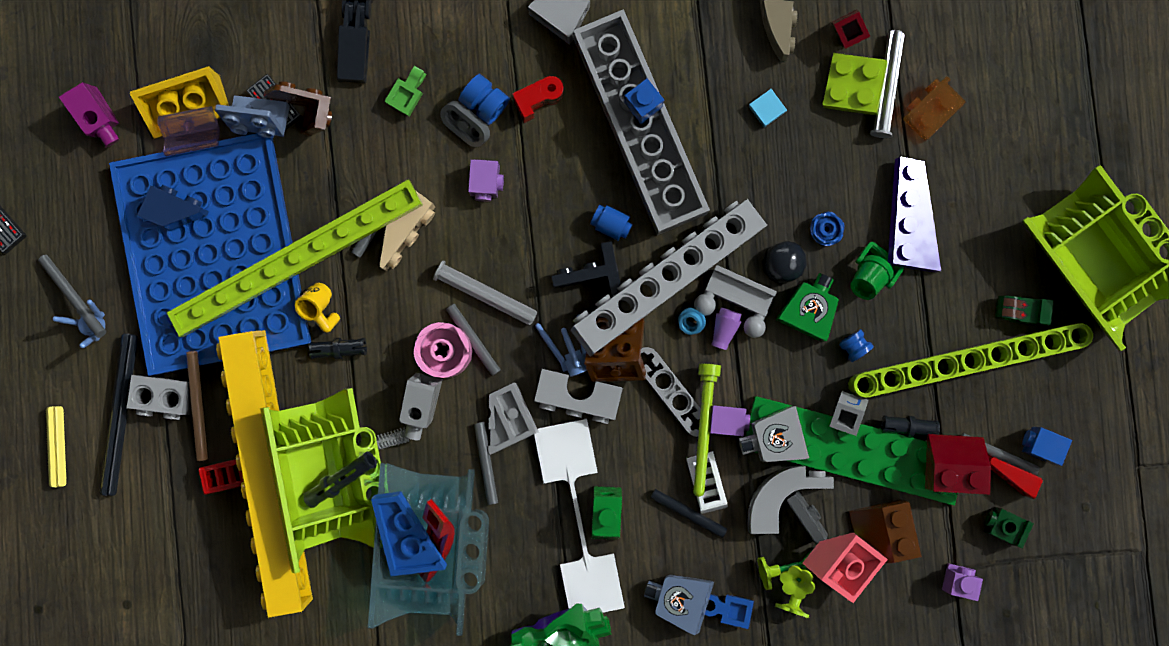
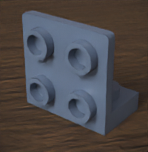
M234 96L232 106L216 105L215 111L231 131L236 134L246 135L248 132L265 138H274V135L284 137L290 106L287 102Z

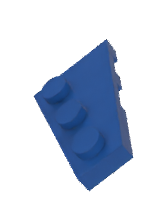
M399 491L374 495L371 502L390 575L398 576L445 570L447 563L403 493Z

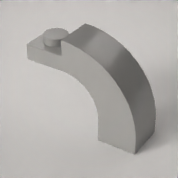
M803 465L789 466L774 472L758 486L751 499L748 510V532L751 534H779V510L784 499L792 492L800 489L834 488V478L826 476L825 471H809V476H806V466Z

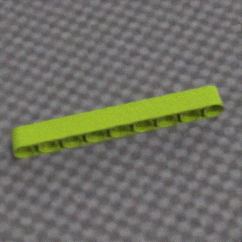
M1083 323L1071 324L853 375L848 383L849 390L858 397H872L1072 351L1088 346L1092 342L1093 332L1088 325ZM1074 329L1078 331L1080 335V339L1077 343H1075L1072 339V332ZM1047 336L1053 339V347L1051 349H1048L1045 345ZM1021 341L1027 346V352L1024 356L1018 350ZM994 348L999 349L1001 353L998 362L994 361L991 356ZM968 353L974 357V365L971 368L965 364V357ZM940 360H945L948 364V370L945 374L938 370ZM915 365L922 371L919 380H915L911 375V370ZM887 372H892L895 376V383L891 387L884 381ZM861 378H865L869 383V388L865 393L858 389L857 384Z

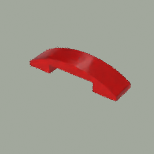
M431 499L426 503L422 518L428 524L426 532L445 560L452 547L455 530L451 521ZM437 571L418 574L427 583Z

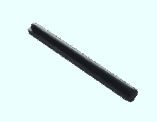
M133 334L121 335L99 491L104 496H114L117 493L128 414L127 402L138 336Z

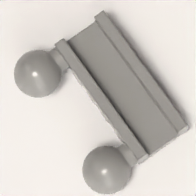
M716 265L704 294L699 295L695 299L694 308L704 316L710 315L715 310L714 296H717L749 312L755 313L754 316L749 317L744 323V331L749 337L758 338L765 332L764 318L777 291Z

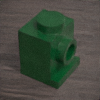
M995 507L993 511L988 513L984 524L986 528L984 532L1023 549L1034 523L1002 508ZM1008 522H1011L1012 524L1007 532L1005 530V525Z

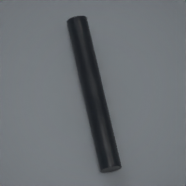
M654 489L650 497L652 500L721 538L724 537L727 528L661 491Z

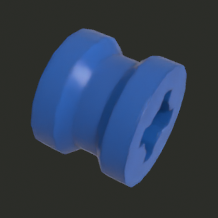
M861 329L839 343L840 348L846 350L849 354L848 359L851 362L861 358L874 348L871 342L865 340L864 332Z

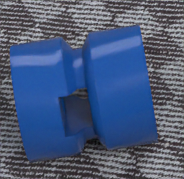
M478 74L464 88L458 101L471 111L476 110V115L487 125H490L504 111L510 101V97L499 88L492 89V83L483 75Z

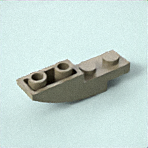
M760 0L762 20L769 42L778 59L785 62L789 54L794 53L795 37H791V29L796 26L797 11L793 10L794 1Z

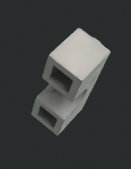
M542 369L535 396V401L540 402L539 408L555 411L556 406L566 408V414L582 418L583 413L593 415V421L606 424L609 423V419H616L622 387L595 382L592 395L585 400H577L571 397L567 390L569 375Z

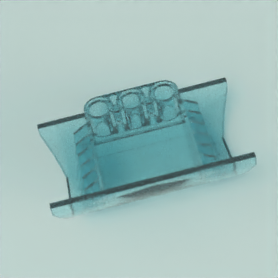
M380 463L378 494L401 491L425 530H427L428 524L422 517L427 501L432 499L453 524L455 535L450 552L445 559L447 563L445 570L437 571L433 578L425 583L418 573L398 576L390 575L376 521L368 628L373 629L388 620L408 613L450 615L457 624L456 635H463L466 594H473L478 591L485 581L489 518L487 514L479 509L472 510L474 469H468V473L464 476L455 477L420 474L388 463ZM470 516H477L481 520V528L479 530H473L469 527L468 520ZM468 544H474L478 547V558H471L467 555L466 547ZM470 572L476 576V586H468L465 583V573Z

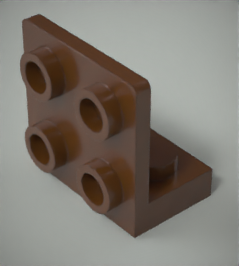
M606 318L596 319V324L600 329L606 330L609 328V322ZM644 318L591 357L586 352L584 364L592 382L645 380L646 369L641 358Z

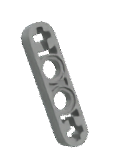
M642 348L641 353L644 352L646 355L651 353L654 358H652L651 362L655 367L659 363L663 367V369L656 371L650 378L647 372L652 370L645 364V379L690 435L697 437L699 430H691L692 421L689 417H686L683 421L681 415L688 413L694 406L696 412L691 414L696 419H700L701 408L659 354L652 348ZM661 373L668 374L671 378V384L666 389H660L656 385V377ZM677 395H684L688 400L687 407L682 411L676 410L672 405L673 398Z

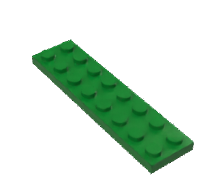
M754 396L750 412L749 431H745L744 437L753 435L751 423L792 405ZM796 407L809 458L786 461L955 505L958 493L934 492L925 489L927 441L897 433H882V429L860 424L858 433L855 436L830 427L833 416Z

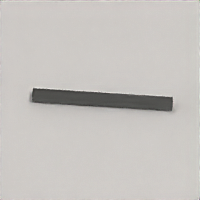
M41 256L38 262L94 335L97 338L103 337L106 334V330L49 256Z

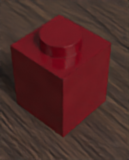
M857 9L832 21L845 49L871 37Z

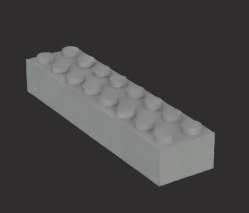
M624 9L573 30V39L656 234L660 235L707 215L710 209L665 104H663L659 111L640 124L624 103L625 95L646 78L659 92Z

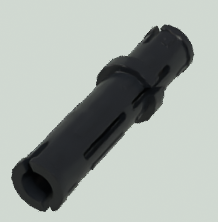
M367 451L333 475L323 477L320 480V484L303 494L304 502L310 508H315L327 498L336 497L342 488L377 466L375 457ZM353 469H356L354 473H352L348 477H345L347 473H349ZM332 483L335 484L333 487H331V488L328 489L327 491H324V489H325L326 487H328L329 485H331Z

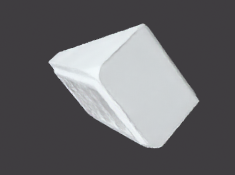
M713 451L708 453L707 463L710 462L711 467L707 468L706 475L713 473L714 478L706 479L705 487L716 484L717 489L705 491L703 496L697 497L701 514L728 507ZM697 456L686 458L693 485L695 480L694 466H696ZM719 495L720 500L704 503L703 499Z

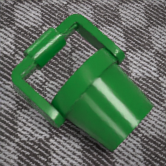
M870 242L855 261L859 265L851 282V289L859 298L871 300L885 286L890 289L903 272L904 267L891 266L888 263V252L876 243ZM868 251H870V252H872V253L874 254V255H868V256H866V254L868 253Z

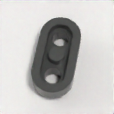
M451 101L441 109L440 115L445 126L468 145L480 147L489 139L490 130L487 124L461 102Z

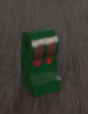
M998 296L995 318L1035 326L1050 325L1054 300Z

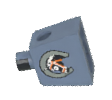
M668 575L665 577L663 585L649 581L644 597L658 601L655 611L657 616L690 634L696 635L700 632L714 582Z

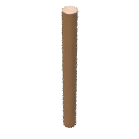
M198 351L186 352L196 458L197 461H203L208 459Z

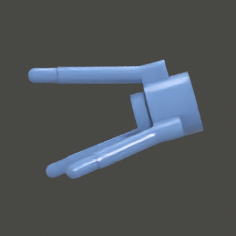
M87 300L89 308L105 329L104 312L99 311L92 300ZM53 317L54 322L76 325L82 334L89 336L80 344V348H85L92 342L99 341L100 339L94 335L82 318L78 320L66 317Z
M539 323L535 325L559 361L563 372L568 370L571 377L587 371L584 364L586 351L582 345V354L580 349L575 351L566 328L561 329L569 354L564 355L565 361Z

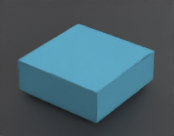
M772 89L748 106L764 128L787 111Z

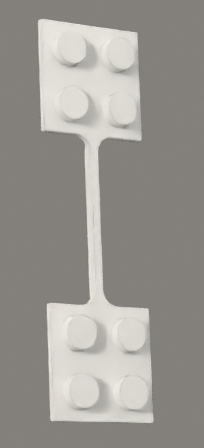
M587 419L539 428L538 433L534 434L543 481L544 483L565 480L570 484L583 548V557L580 560L560 564L568 608L570 609L576 603H580L587 610L599 607L602 612L623 609L625 607L614 553L593 557L588 553L574 482L579 476L598 473Z

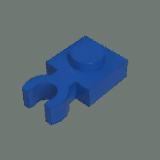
M727 594L725 602H723L718 596L710 595L709 600L714 601L716 606L714 610L706 609V616L722 614L721 623L749 629L754 600Z

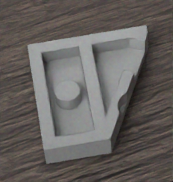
M512 383L489 394V408L491 410L489 429L491 431L488 452L490 455L538 433V429L516 383Z

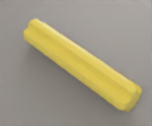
M52 406L46 409L49 486L63 487L66 485L63 407Z

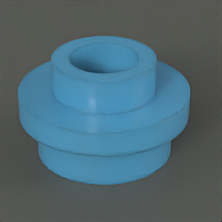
M695 308L684 309L678 318L681 330L690 335L700 333L706 324L705 316ZM689 317L694 318L697 323L690 322Z

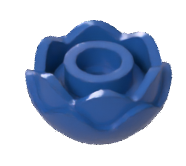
M824 212L816 215L812 220L810 233L812 238L820 245L830 246L836 244L843 237L844 222L835 213ZM825 227L829 228L828 232L825 231Z

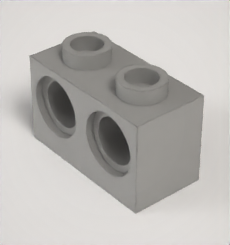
M131 375L127 408L136 409L137 415L153 416L154 411L162 412L163 418L180 420V415H190L191 397L189 382ZM146 389L150 390L152 395L148 403H145L142 398L143 392ZM173 392L179 397V402L175 407L169 402L170 395Z

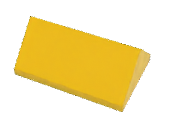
M209 66L130 91V96L154 139L220 118L215 111L216 105L229 106L221 78Z

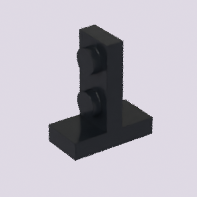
M612 241L601 243L604 260L603 266H599V262L584 264L583 270L573 271L572 267L559 269L556 271L557 275L552 276L554 289L607 278L611 298L619 293L617 288L621 283Z

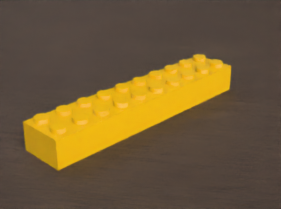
M250 331L218 337L219 343L216 345L218 358L223 360L224 371L221 372L223 386L228 389L229 399L226 400L228 414L233 417L234 426L231 428L233 442L237 443L239 454L236 455V464L238 470L243 473L244 482L241 483V492L243 498L247 499L249 510L246 511V520L248 526H252L254 537L251 538V548L253 554H257L259 564L256 566V576L258 582H262L264 593L261 594V605L263 610H267L268 618L302 612L313 600L305 552L302 553L299 559L300 572L292 573L260 408L269 407L270 410L280 411L266 331Z

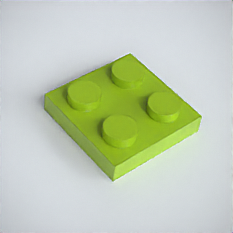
M833 53L823 108L877 115L888 60Z

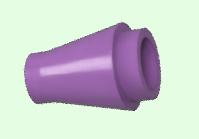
M720 308V312L716 313L714 336L711 345L727 350L730 341L742 323L740 321L742 314Z

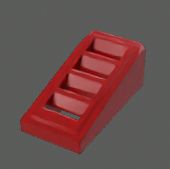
M989 456L993 472L1023 496L1031 499L1036 498L1043 482L1042 478Z
M236 459L199 468L205 495L241 486V483L244 482L243 473L239 471L241 481H236L233 467L237 465ZM226 467L229 484H225L222 468ZM212 470H214L215 477L217 481L216 487L214 486V481L211 472Z

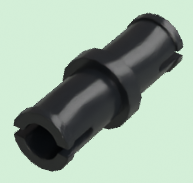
M334 338L333 341L310 342L309 351H313V353H310V358L313 360L334 357L337 360L342 359L343 356L366 355L367 346L362 347L364 344H367L366 339L342 340L341 338Z
M883 415L881 429L882 433L905 434V436L913 438L914 435H938L940 424L938 420L915 419L914 416L899 418Z

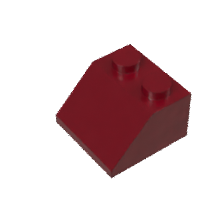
M927 434L926 490L990 495L991 464L984 437Z

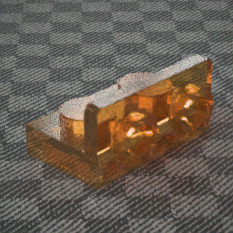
M948 76L941 82L936 78L925 89L928 94L922 100L917 97L906 108L909 113L903 120L924 141H927L966 103L948 84L951 80Z

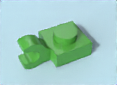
M414 66L406 82L398 78L384 102L410 117L423 95L417 88L426 77L424 71Z

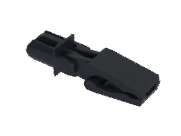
M342 0V18H344V23L339 26L338 82H367L370 30L367 28V19L371 17V4L373 0Z

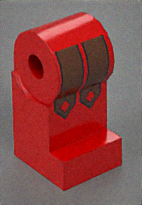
M549 76L512 93L513 101L524 123L534 119V110L546 104L553 105L561 101L563 97V83L559 78Z

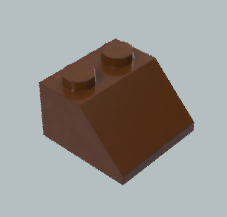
M901 499L848 511L853 533L888 559L885 564L922 557L908 501Z

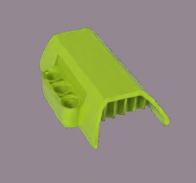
M1101 165L1091 171L1075 192L1041 215L1031 218L1026 217L1022 220L1028 231L1118 351L1126 348L1122 343L1125 325L1154 302L1169 299L1168 228L1142 195L1129 194L1123 196ZM1127 201H1130L1134 206L1132 214L1128 213L1125 208ZM1144 223L1148 224L1151 229L1149 236H1146L1142 231ZM1161 246L1167 249V257L1165 259L1159 254Z
M343 389L317 403L275 411L270 410L269 407L260 408L291 572H300L299 559L305 549L340 537L360 541L373 548L382 547L371 499L374 495L386 493L375 433L370 428L359 426L353 389ZM360 433L361 443L357 445L356 437ZM367 451L373 454L377 461L375 468L342 488L336 497L327 498L315 508H310L306 505L303 494L320 484V480L323 477L333 475ZM353 469L352 471L347 473L345 477H348L349 475L354 473L356 469ZM332 483L331 485H329L328 487H326V488L324 489V491H327L328 489H330L331 487H333L335 484ZM370 487L371 497L367 500L366 492Z

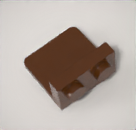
M281 81L279 85H273L264 91L263 97L305 107L300 134L312 136L329 127L332 118V112L329 111L331 97L322 95L323 92L321 90L306 88V91L295 89V84Z

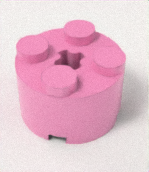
M438 322L425 327L419 333L415 342L414 357L420 369L428 375L437 378H451L459 375L466 369L471 361L472 347L469 338L460 328L449 323ZM439 345L449 346L450 349L447 351V357L437 354L440 351Z

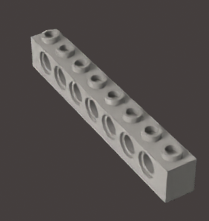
M747 199L741 204L738 201L732 203L724 210L726 215L721 219L715 216L705 223L703 227L706 230L697 235L694 231L682 240L684 246L676 251L672 247L661 256L663 260L656 266L650 263L639 272L641 277L635 282L631 278L617 288L619 293L613 298L608 294L595 304L598 309L591 314L586 310L573 320L576 325L572 327L571 332L588 355L591 357L765 228L767 224ZM726 223H731L736 227V234H732L727 230ZM705 238L712 239L716 244V249H709L705 244ZM684 254L692 255L695 264L688 265L684 261ZM663 269H668L673 273V281H667L663 278ZM640 286H649L652 290V297L642 295ZM618 302H628L631 307L630 313L621 312ZM605 317L609 322V328L606 330L600 329L596 324V318Z

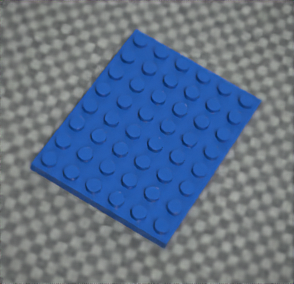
M256 133L109 163L148 376L188 369L186 352L198 351L199 366L223 362V360L218 358L216 345L219 343L218 337L265 330L269 352L310 344L311 337L308 321L297 314L294 306L295 301L302 295L299 274L185 337L178 336L167 314L170 310L292 244L273 138H265ZM162 184L178 191L176 195L178 198L185 200L187 196L203 202L201 208L209 211L207 217L172 230L141 218L137 214L150 186L160 189Z

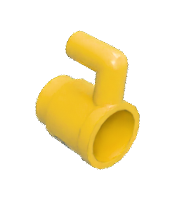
M315 283L313 286H310L295 301L294 306L297 314L305 320H314L325 333L330 332L340 320L337 313H331L328 318L322 313L332 296L329 287L323 283Z

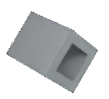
M842 391L830 427L856 436L869 400Z

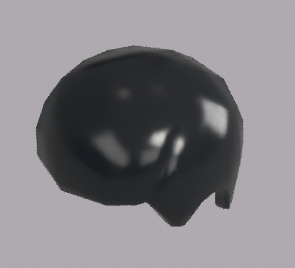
M783 241L766 251L762 264L764 273L770 280L779 284H786L803 275L807 266L806 254L800 245L795 242Z

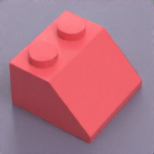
M849 533L819 541L802 564L823 582L854 603L888 559L855 533Z

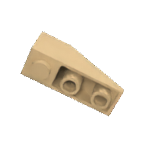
M418 192L417 194L423 206L386 225L380 267L385 271H388L389 268L394 269L402 259L400 253L406 245L408 247L413 245L419 236L416 232L422 224L426 226L435 215L433 211L435 208L434 204Z

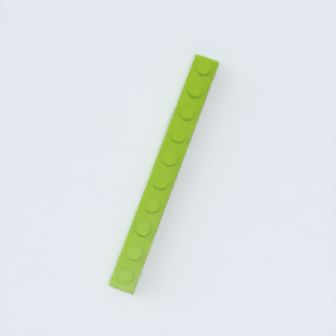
M408 179L170 310L167 314L178 336L185 337L423 206L411 181Z

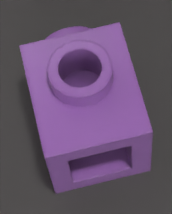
M471 160L468 192L470 196H475L476 201L490 202L491 198H498V191H503L504 175L499 174L500 165L498 161Z

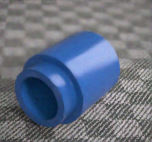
M601 205L598 206L590 223L596 227L595 230L619 241L620 237L626 239L633 225L628 222L630 216L609 206L603 207Z

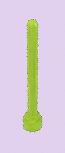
M699 364L698 375H701L700 381H703L694 480V494L697 497L703 496L705 492L714 382H717V377H720L721 366L714 364Z

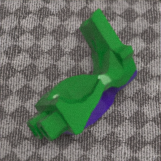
M576 603L570 609L562 610L539 619L535 625L514 629L510 646H600L598 638L612 635L610 621L607 616H603L600 607L587 610L582 604Z

